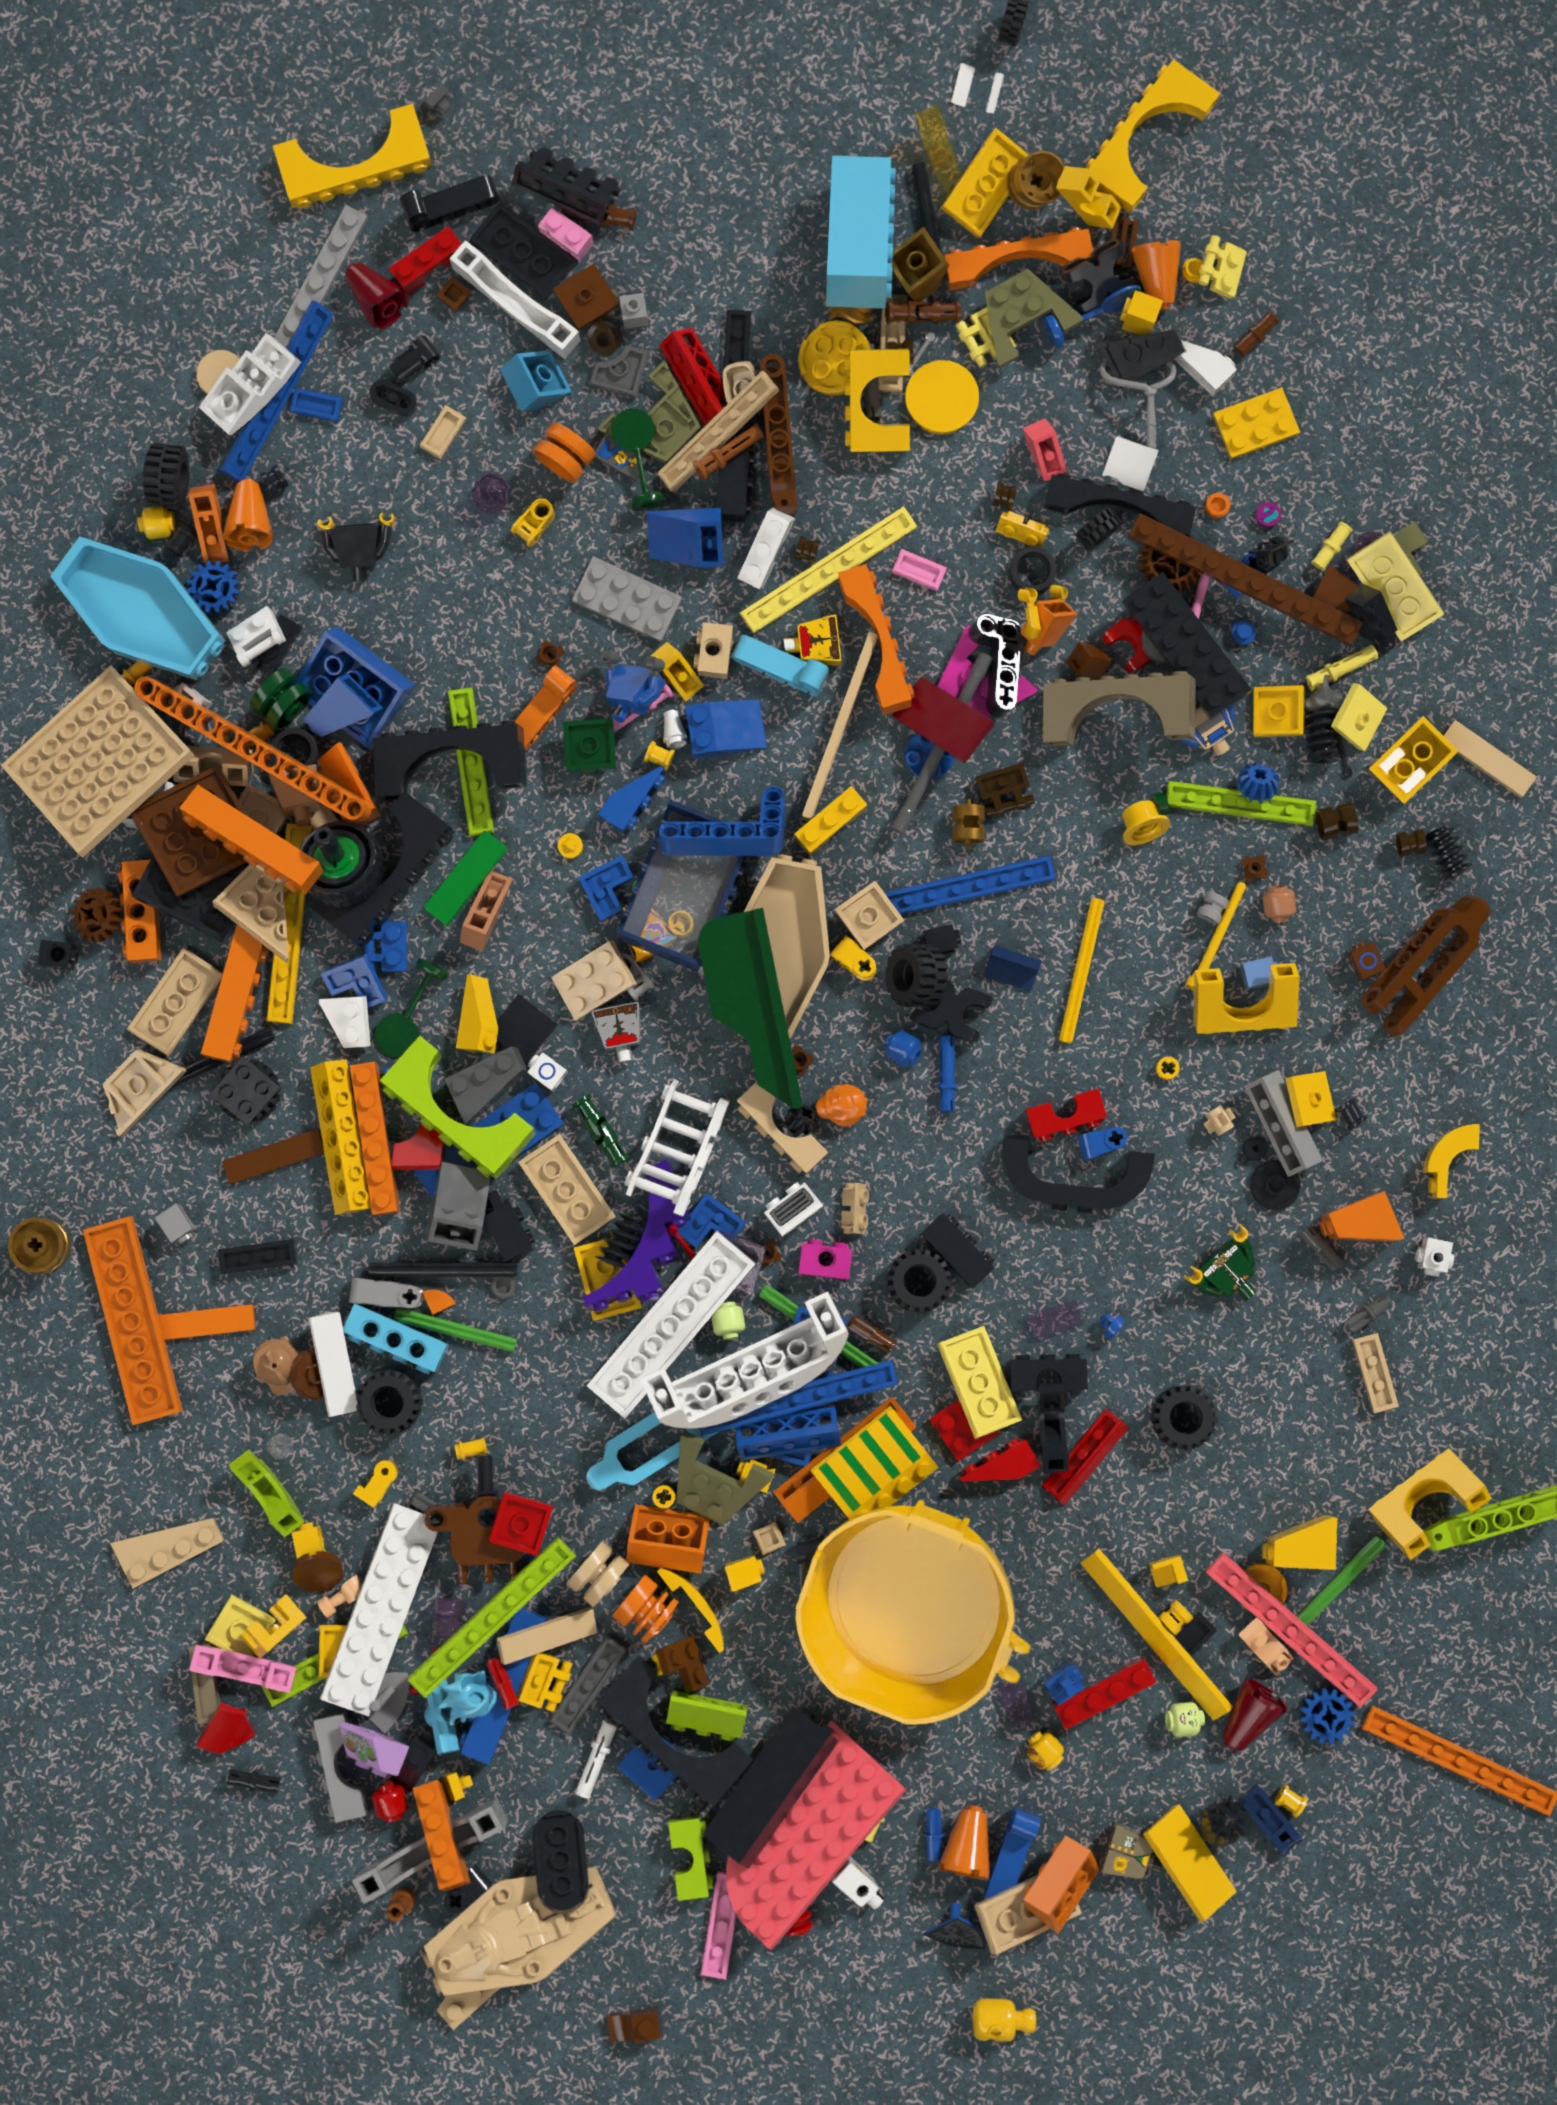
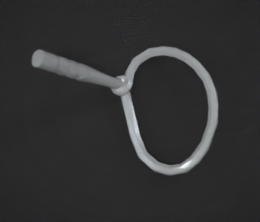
M1106 360L1103 361L1099 372L1101 377L1108 383L1144 390L1145 395L1148 397L1146 419L1147 447L1156 449L1154 394H1156L1157 389L1169 385L1175 379L1176 368L1172 361L1166 363L1171 373L1165 380L1148 386L1145 383L1111 377L1105 371L1108 363Z

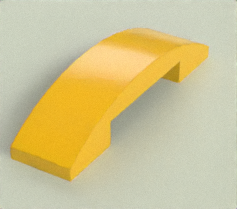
M667 1568L658 1569V1574L673 1592L681 1586L711 1624L704 1631V1634L717 1651L721 1653L724 1650L722 1631L718 1619L706 1598L692 1583L678 1573Z

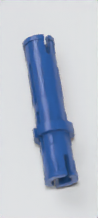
M940 1036V1078L937 1084V1089L940 1090L939 1112H955V1090L957 1089V1084L955 1083V1036Z

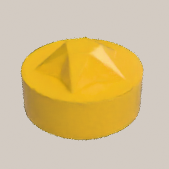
M573 833L563 835L558 841L560 854L567 859L577 858L583 851V843L580 837Z

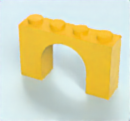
M849 350V355H845V371H849V381H845V396H850V406H845V421H850V431H845V446H850L851 452L910 451L909 424H877L864 415L860 405L861 393L866 384L872 379L879 376L910 375V350Z
M1296 964L1270 965L1269 989L1266 996L1259 1003L1247 1008L1232 1007L1223 1001L1224 981L1220 968L1195 970L1193 1021L1197 1034L1234 1033L1246 1030L1260 1031L1263 1029L1297 1027L1300 977Z
M1449 1448L1442 1454L1437 1455L1434 1460L1422 1469L1417 1470L1405 1482L1397 1485L1393 1491L1376 1501L1368 1509L1376 1524L1410 1560L1431 1545L1424 1531L1411 1519L1413 1508L1420 1499L1432 1493H1448L1454 1496L1471 1514L1492 1499L1486 1486Z

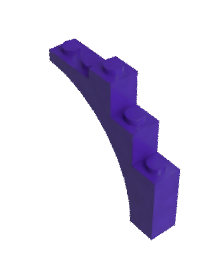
M668 1159L652 1165L675 1174L673 1166ZM646 1174L648 1181L674 1191L679 1189L676 1185ZM649 1192L647 1225L639 1246L630 1261L613 1279L598 1290L583 1297L585 1306L590 1311L600 1312L609 1308V1304L616 1301L618 1303L629 1301L633 1298L632 1295L634 1294L640 1302L650 1303L659 1299V1295L665 1292L655 1265H667L673 1261V1258L678 1257L672 1237L668 1233V1227L675 1225L681 1228L687 1224V1221L692 1220L688 1208L683 1216L674 1213L676 1205L672 1203V1200Z

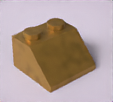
M924 227L893 250V261L888 262L892 263L893 272L914 301H923L935 292L949 267L948 262Z

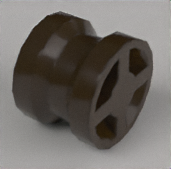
M998 482L993 506L998 507L1002 505L1012 510L1017 486L1012 485L1009 487L1005 486L1002 482Z
M800 536L795 560L805 559L808 563L814 564L820 541H810L806 537Z

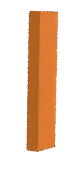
M254 1304L158 1315L165 1340L256 1330Z

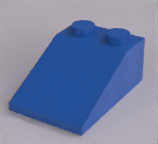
M759 700L707 702L685 706L694 760L767 748Z

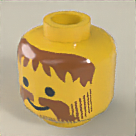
M1037 1731L1027 1740L1030 1744L1026 1749V1754L1038 1769L1046 1768L1049 1771L1064 1759L1062 1756L1064 1747L1052 1732L1041 1734L1040 1731Z

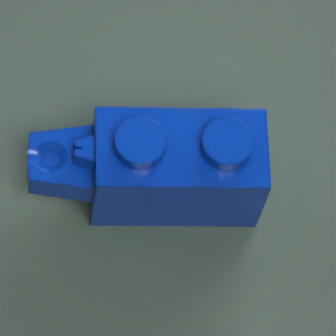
M1066 1661L1040 1678L1058 1705H1061L1085 1688L1081 1683L1085 1678L1074 1664L1070 1666Z

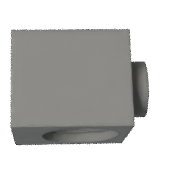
M644 293L619 296L624 329L649 326Z
M174 1204L155 1217L169 1241L174 1244L179 1242L181 1245L193 1238L191 1233L197 1230L179 1204Z

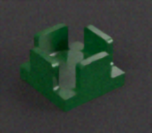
M613 718L563 722L566 772H580V775L603 774L605 770L616 769L617 758Z

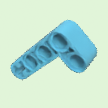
M746 635L740 636L731 655V659L760 673L764 671L766 672L765 675L782 683L786 681L788 682L787 685L805 693L809 691L810 695L815 697L819 696L829 674V668L816 660L809 659L808 662L803 661Z

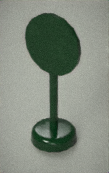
M637 408L621 411L613 420L611 435L614 442L621 449L635 453L643 492L632 498L631 509L644 511L660 507L665 504L664 495L660 492L648 491L641 450L647 448L654 438L655 425L653 420L645 411Z
M421 957L418 958L416 966L425 972L426 975L405 1014H389L380 1020L375 1029V1042L379 1050L390 1057H401L419 1037V1029L410 1016L431 977L444 981L450 974L445 969Z

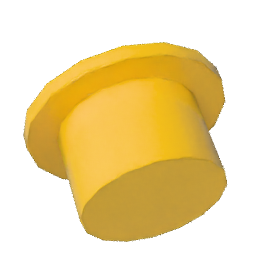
M1149 800L1134 803L1122 813V819L1127 828L1123 833V841L1127 845H1142L1153 841L1163 835L1170 827L1169 818L1159 815L1155 804Z

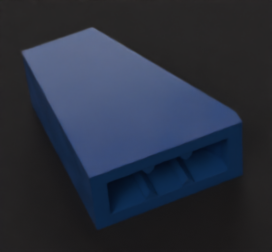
M345 674L334 681L303 720L308 724L309 729L313 733L322 737L382 711L383 707L349 674Z

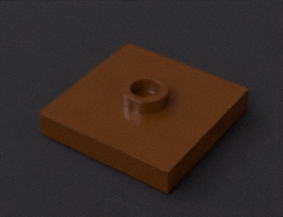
M594 263L553 288L554 294L578 331L620 307L619 301Z

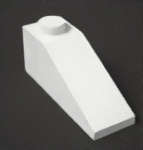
M1182 341L1187 352L1174 360L1214 397L1234 377L1237 370L1234 362L1227 356L1223 357L1219 352Z

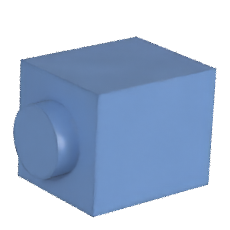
M1272 956L1246 962L1239 966L1245 990L1269 985L1270 965L1278 964L1273 962Z

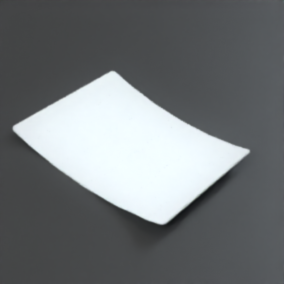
M961 63L951 100L952 103L965 107L975 67ZM1002 73L995 74L986 110L987 113H994L1004 76Z
M1117 436L1102 476L1117 478L1125 486L1144 491L1158 450Z

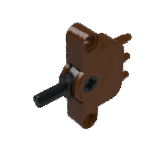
M488 1454L477 1457L478 1489H474V1497L468 1503L431 1505L425 1509L423 1514L425 1525L429 1530L434 1532L449 1531V1547L452 1557L457 1562L459 1584L461 1585L467 1583L468 1566L483 1565L484 1582L491 1583L493 1581V1564L508 1563L511 1581L519 1573L518 1560L525 1553L488 1541L501 1498L498 1497L497 1488H493L492 1455ZM533 1499L544 1503V1501L540 1499ZM485 1510H489L492 1515L485 1521L480 1515H484ZM438 1512L442 1514V1520L439 1523L432 1524L428 1521L432 1513Z

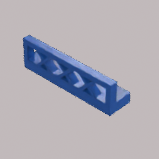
M835 1406L789 1413L735 1428L737 1449L741 1461L841 1446ZM831 1416L832 1424L820 1425L817 1421L821 1417ZM803 1420L806 1422L803 1428L795 1429L792 1427L795 1421ZM778 1424L781 1426L778 1432L770 1433L767 1431L770 1425ZM753 1428L756 1430L752 1436L742 1437V1429Z

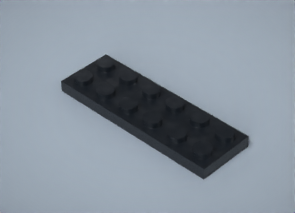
M1163 572L1122 600V604L1174 672H1188L1195 679V701L1210 720L1251 693L1252 689Z

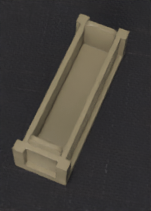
M211 1643L195 1644V1645H202V1646L214 1647V1645L211 1644ZM195 1645L188 1647L190 1664L194 1653ZM191 1671L197 1723H208L220 1704L217 1675L211 1676Z

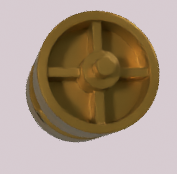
M966 799V804L953 806L952 821L956 823V826L953 827V842L966 844V849H971V844L985 842V827L981 825L985 821V806L971 804V799Z

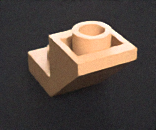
M1257 1617L1238 1634L1275 1676L1286 1669L1294 1659Z

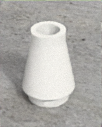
M669 710L664 712L663 742L667 744L669 749L685 746L688 736L679 718L678 711Z

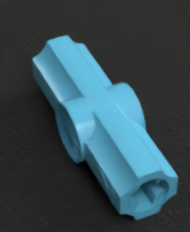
M447 1678L441 1684L447 1686ZM439 1686L427 1696L428 1707L425 1710V1720L433 1728L437 1754L441 1755L459 1751L455 1722L453 1725H450L451 1708L438 1707L448 1696Z

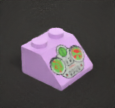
M341 1721L339 1726L346 1754L356 1760L355 1765L368 1770L370 1767H373L372 1773L385 1778L387 1774L398 1776L409 1746L376 1731Z

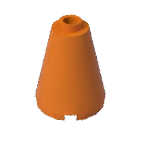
M1178 240L1167 241L1168 245L1159 241L1131 248L1145 293L1163 301L1160 310L1170 309L1169 304H1173L1175 300L1181 242Z
M243 479L236 484L223 532V540L226 539L227 545L237 550L252 551L251 546H260L261 550L267 548L273 542V533L261 486L253 479Z
M968 1805L967 1810H961L939 1862L938 1870L947 1873L948 1870H951L955 1875L969 1878L989 1879L987 1814L982 1813L983 1808Z

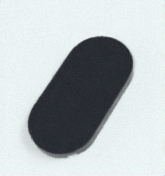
M564 1810L551 1811L542 1816L533 1829L537 1892L540 1901L547 1909L556 1913H569L578 1909L585 1902L589 1893L584 1829L578 1818L576 1819L571 1813Z

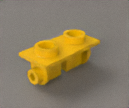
M1003 511L995 532L1021 541L1028 546L1042 548L1049 531L1045 524L1029 519L1027 525L1022 524L1025 517L1008 511V513Z

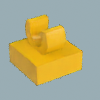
M457 1772L442 1775L449 1800L451 1801L464 1798L462 1789L473 1785L470 1775L459 1778Z

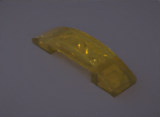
M936 105L916 113L915 119L930 165L945 199H947L961 178L962 173L946 134V125L939 107Z

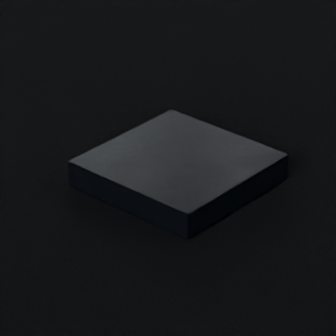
M518 994L497 1020V1041L506 1048L511 1046L518 1048L523 1061L528 1064L558 1024Z

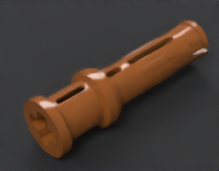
M755 424L721 448L711 449L710 454L699 461H693L692 464L701 479L705 481L708 479V475L719 468H725L727 461L762 439L764 435ZM748 439V440H746L745 442H743L742 444H740L739 446H737L736 448L732 449L733 447H735L736 445H738V444H739L740 442H742L743 440Z
M404 1887L395 1892L387 1909L389 1911L387 1916L390 1920L398 1921L403 1915L411 1911L416 1902L414 1891Z

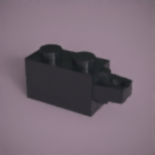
M1362 584L1348 595L1345 601L1353 618L1363 622L1359 631L1361 637L1372 641L1379 652L1386 654L1396 646L1393 634L1398 629L1382 592Z
M497 1190L488 1193L492 1206L487 1208L489 1214L485 1215L484 1219L504 1261L509 1262L534 1250L532 1244L536 1241L530 1229L525 1230L521 1223L525 1218L519 1206L514 1208L508 1199L502 1201Z

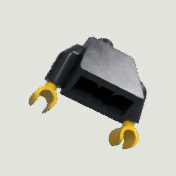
M380 513V528L379 522L335 526L331 517H328L329 524L323 526L321 519H319L317 523L322 531L323 548L333 562L339 563L340 568L352 567L353 581L368 580L366 566H374L377 560L383 558L390 544L391 531L395 523L394 515L391 514L389 521H384L383 513Z

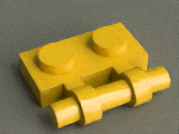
M542 1652L532 1655L516 1695L517 1699L520 1702L541 1708L544 1699H547L545 1709L554 1712L557 1704L561 1703L563 1698L561 1693L565 1683L570 1680L572 1675L570 1670L573 1663L563 1660L561 1668L557 1669L560 1661L557 1657ZM553 1677H555L556 1681L552 1690H548Z

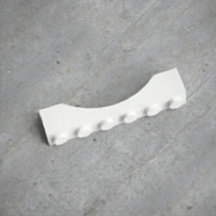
M466 240L451 256L450 262L453 270L563 359H566L578 345L580 337L579 332L560 316L545 309L523 293Z

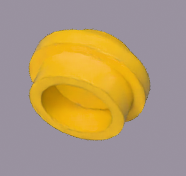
M1198 258L1188 259L1182 267L1183 277L1191 283L1199 282V269L1204 262Z

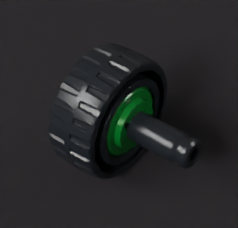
M348 821L326 823L313 830L301 844L300 850L320 862L323 873L308 891L313 898L322 904L337 908L353 906L371 896L381 882L384 873L382 853L371 834L356 823Z

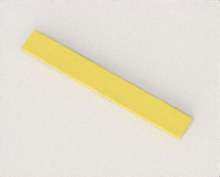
M903 506L740 612V616L753 634L757 633L837 581L838 572L860 566L917 529V525Z

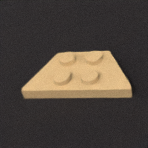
M135 1050L103 1083L105 1094L109 1099L111 1115L114 1114L118 1127V1129H115L116 1134L119 1137L124 1136L186 1072V1069L142 1050Z

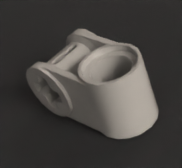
M621 954L623 959L631 963L629 970L637 984L628 989L627 992L637 1002L640 995L650 988L654 989L655 985L630 955Z

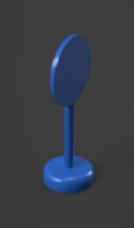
M1128 286L1113 293L1103 301L1101 307L1082 315L1084 321L1103 312L1112 313L1124 308L1127 298H1133L1135 290L1142 292L1140 286ZM1047 315L1043 317L1046 331L1054 347L1059 349L1065 342L1063 330L1053 315Z

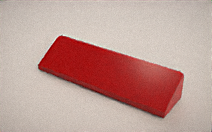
M1105 1409L1069 1452V1472L1052 1473L1041 1487L1065 1506L1129 1428L1110 1411Z

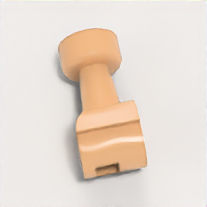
M356 1575L342 1585L341 1590L330 1599L326 1596L319 1599L317 1604L322 1613L329 1618L336 1613L335 1607L346 1601L348 1604L358 1598L362 1583Z

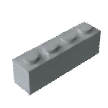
M1279 1070L1244 1086L1288 1177L1323 1161L1307 1127H1296L1288 1088Z

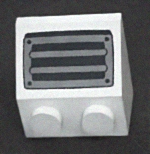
M798 1182L786 1190L788 1194L782 1200H779L777 1197L766 1205L768 1210L764 1214L782 1238L823 1208L822 1203L805 1183L801 1186Z

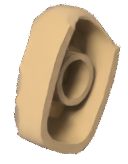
M740 361L725 367L723 371V385L727 403L736 397L757 376L751 362Z

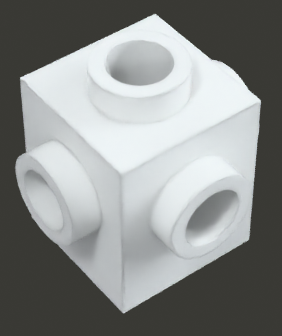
M1423 1238L1422 1247H1418L1415 1261L1418 1262L1417 1268L1424 1269V1274L1439 1277L1440 1273H1447L1454 1263V1254H1451L1453 1243L1433 1238Z

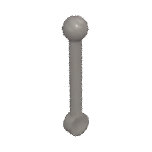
M932 332L926 334L925 342L915 355L914 364L910 365V375L913 373V367L928 344L935 340V335Z

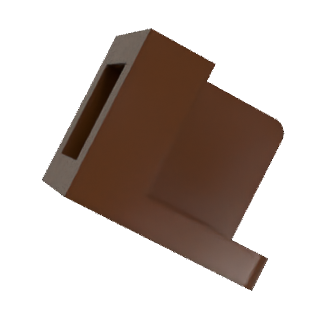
M1078 642L1066 662L1077 676L1100 680V677L1104 675L1112 660L1100 646Z

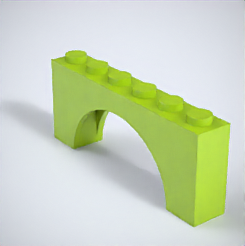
M419 1036L380 1079L383 1086L382 1092L391 1100L397 1098L402 1102L401 1107L411 1116L414 1113L421 1118L419 1122L429 1131L435 1129L440 1133L438 1137L450 1147L453 1144L459 1149L457 1153L467 1162L473 1160L478 1165L477 1170L488 1178L491 1175L497 1180L536 1135L534 1128L516 1113L502 1123L490 1127H470L449 1118L437 1106L431 1092L432 1074L435 1066L441 1059L440 1053Z

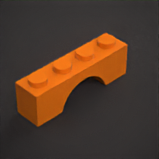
M435 1780L414 1787L413 1792L439 1890L449 1891L470 1884L465 1859L457 1846L450 1822L451 1807L444 1782Z

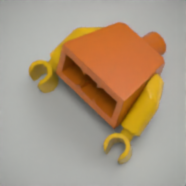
M1052 585L1050 587V597L1054 598V600L1037 601L1035 605L1034 602L1038 596L1035 589L1026 587L1025 590L1020 589L1018 591V599L1022 602H1027V607L1025 608L1027 620L1021 629V634L1027 639L1023 649L1028 654L1036 655L1041 647L1054 646L1078 614L1064 602L1068 595V590L1064 586Z

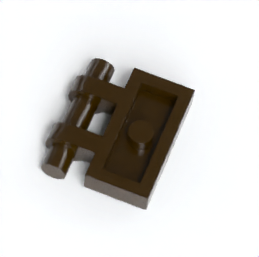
M1023 763L975 776L981 801L992 799L993 806L985 808L987 818L995 815L996 817L1004 816L1005 812L1015 809L1021 811L1026 809V806L1035 804L1032 795L1023 797L1021 790L1030 787ZM1013 793L1014 800L1001 803L1000 796Z

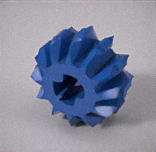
M1257 762L1253 766L1246 764L1244 769H1241V772L1238 774L1237 791L1241 792L1242 798L1248 797L1250 802L1253 800H1257L1260 804L1264 800L1270 802L1271 798L1278 792L1279 775L1275 773V768H1267L1266 763L1263 766Z

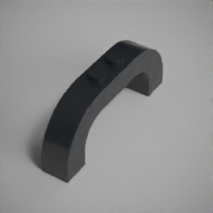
M1003 1138L1001 1148L1004 1172L1009 1182L1020 1194L1032 1201L1052 1205V1210L1067 1211L1068 1206L1077 1207V1212L1089 1214H1092V1209H1113L1136 1198L1146 1187L1151 1177L1155 1156L1154 1153L1127 1152L1126 1167L1122 1179L1110 1188H1093L1047 1183L1038 1179L1032 1173L1028 1164L1029 1140Z

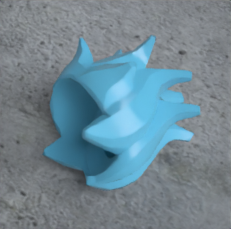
M484 1671L474 1674L455 1673L454 1683L447 1686L439 1685V1688L445 1691L448 1696L438 1707L451 1708L450 1725H453L458 1717H461L463 1723L467 1718L482 1717L490 1712L496 1703L497 1692L486 1684Z

